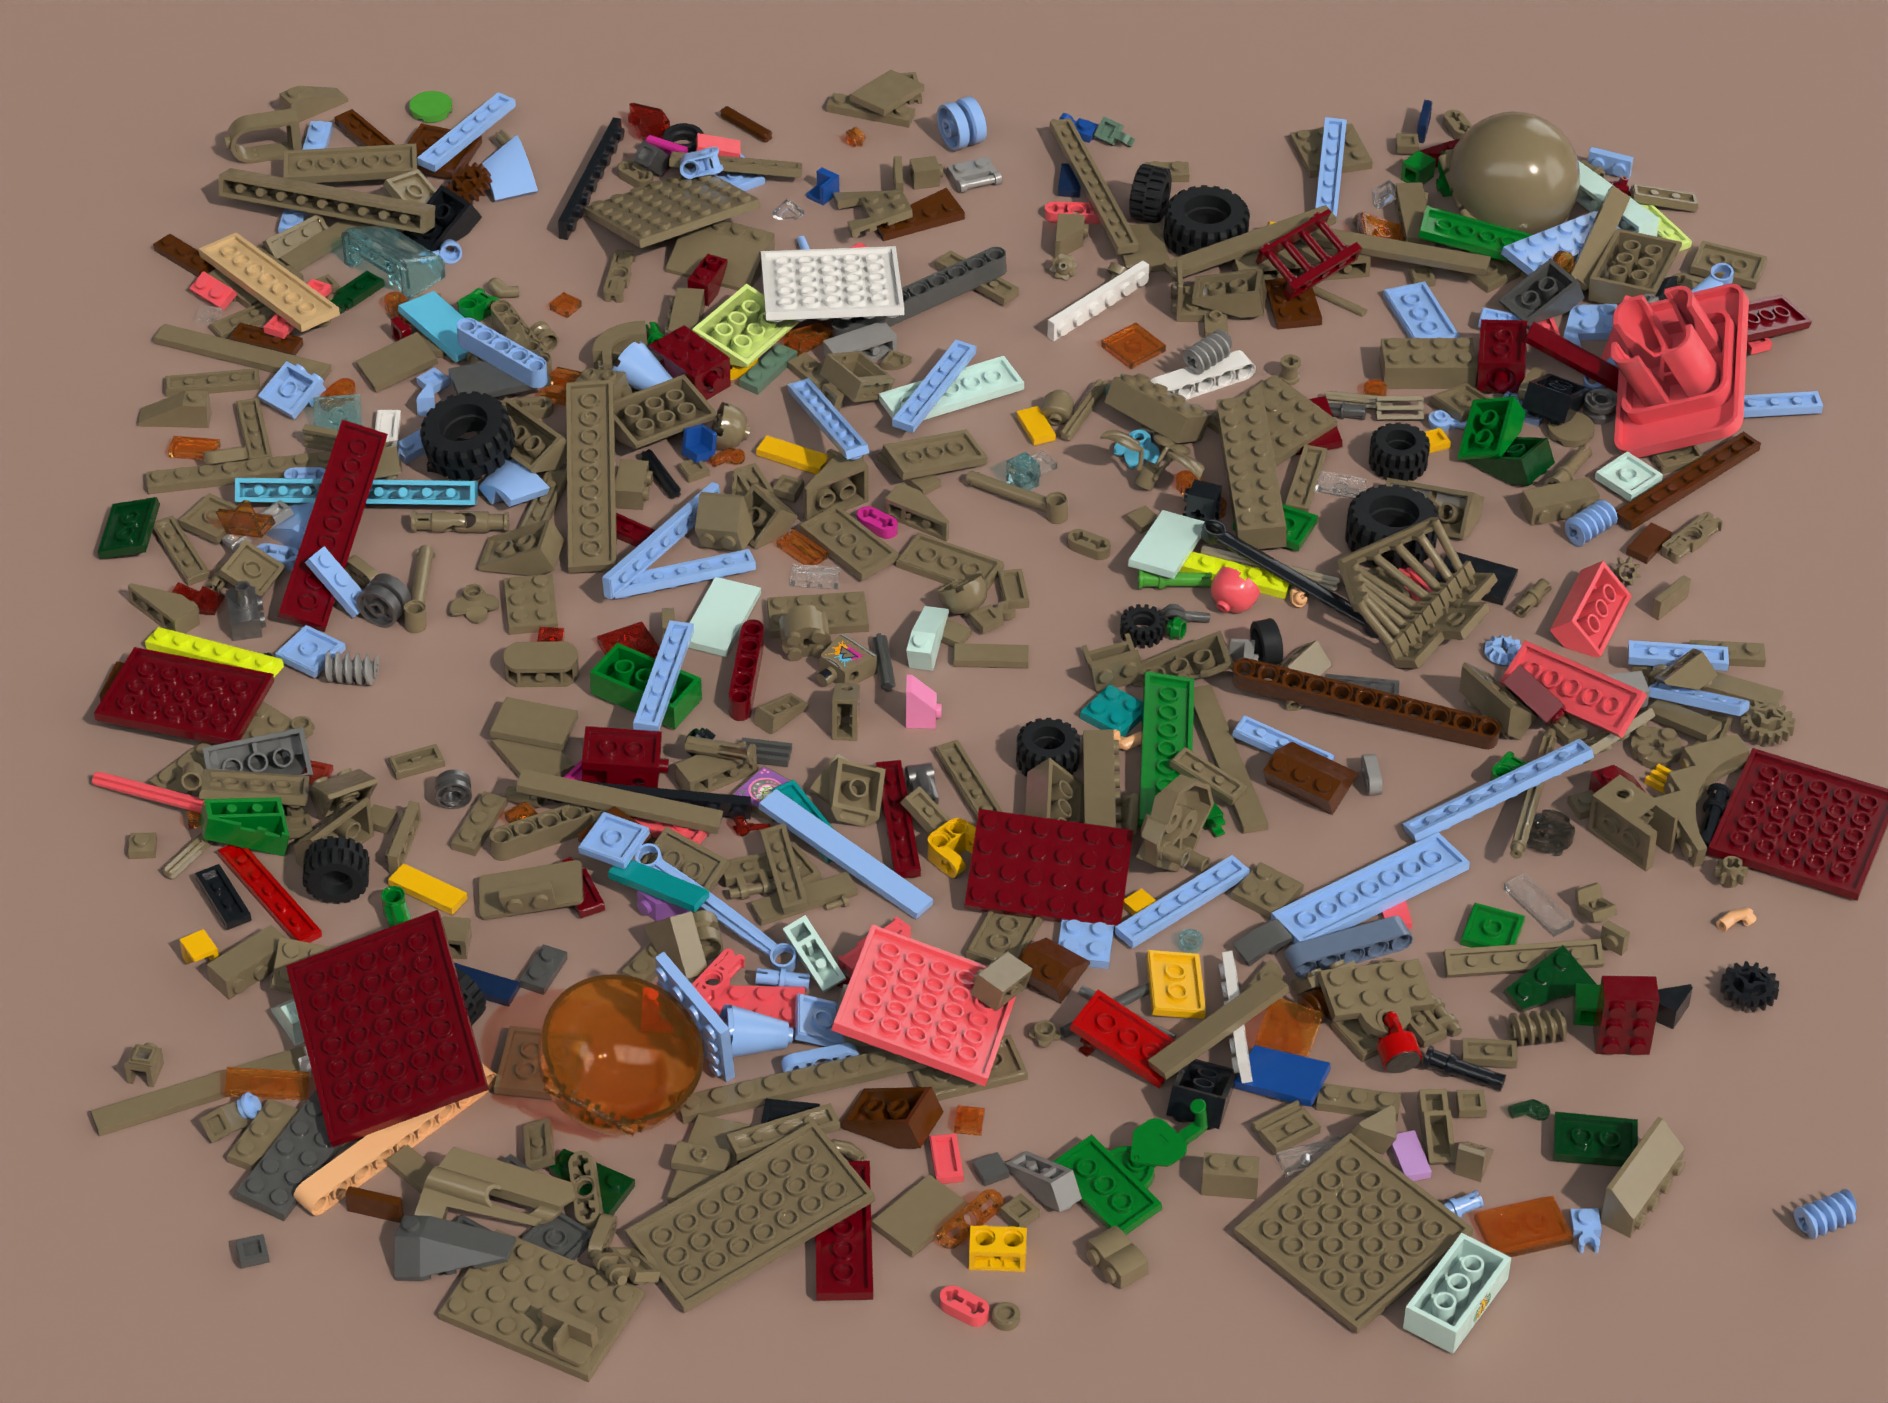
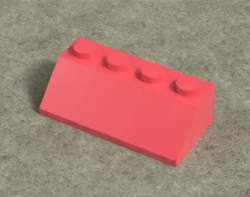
M1604 561L1584 568L1580 571L1550 631L1564 648L1596 658L1601 657L1632 595Z

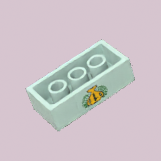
M1461 1233L1406 1306L1403 1329L1453 1354L1508 1280L1511 1257Z

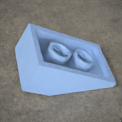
M289 503L288 506L292 509L294 515L265 533V535L285 546L294 547L299 550L314 503Z

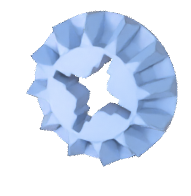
M1500 634L1498 638L1492 636L1490 641H1486L1484 653L1493 663L1510 665L1522 645H1520V640H1513L1511 635L1504 637Z

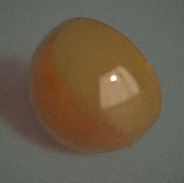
M627 975L594 976L567 988L550 1007L538 1040V1065L542 1082L545 1086L543 1091L549 1094L557 1107L571 1120L589 1130L608 1135H630L633 1137L634 1134L654 1129L668 1121L687 1103L698 1085L703 1070L704 1049L702 1039L689 1012L675 997L659 986Z

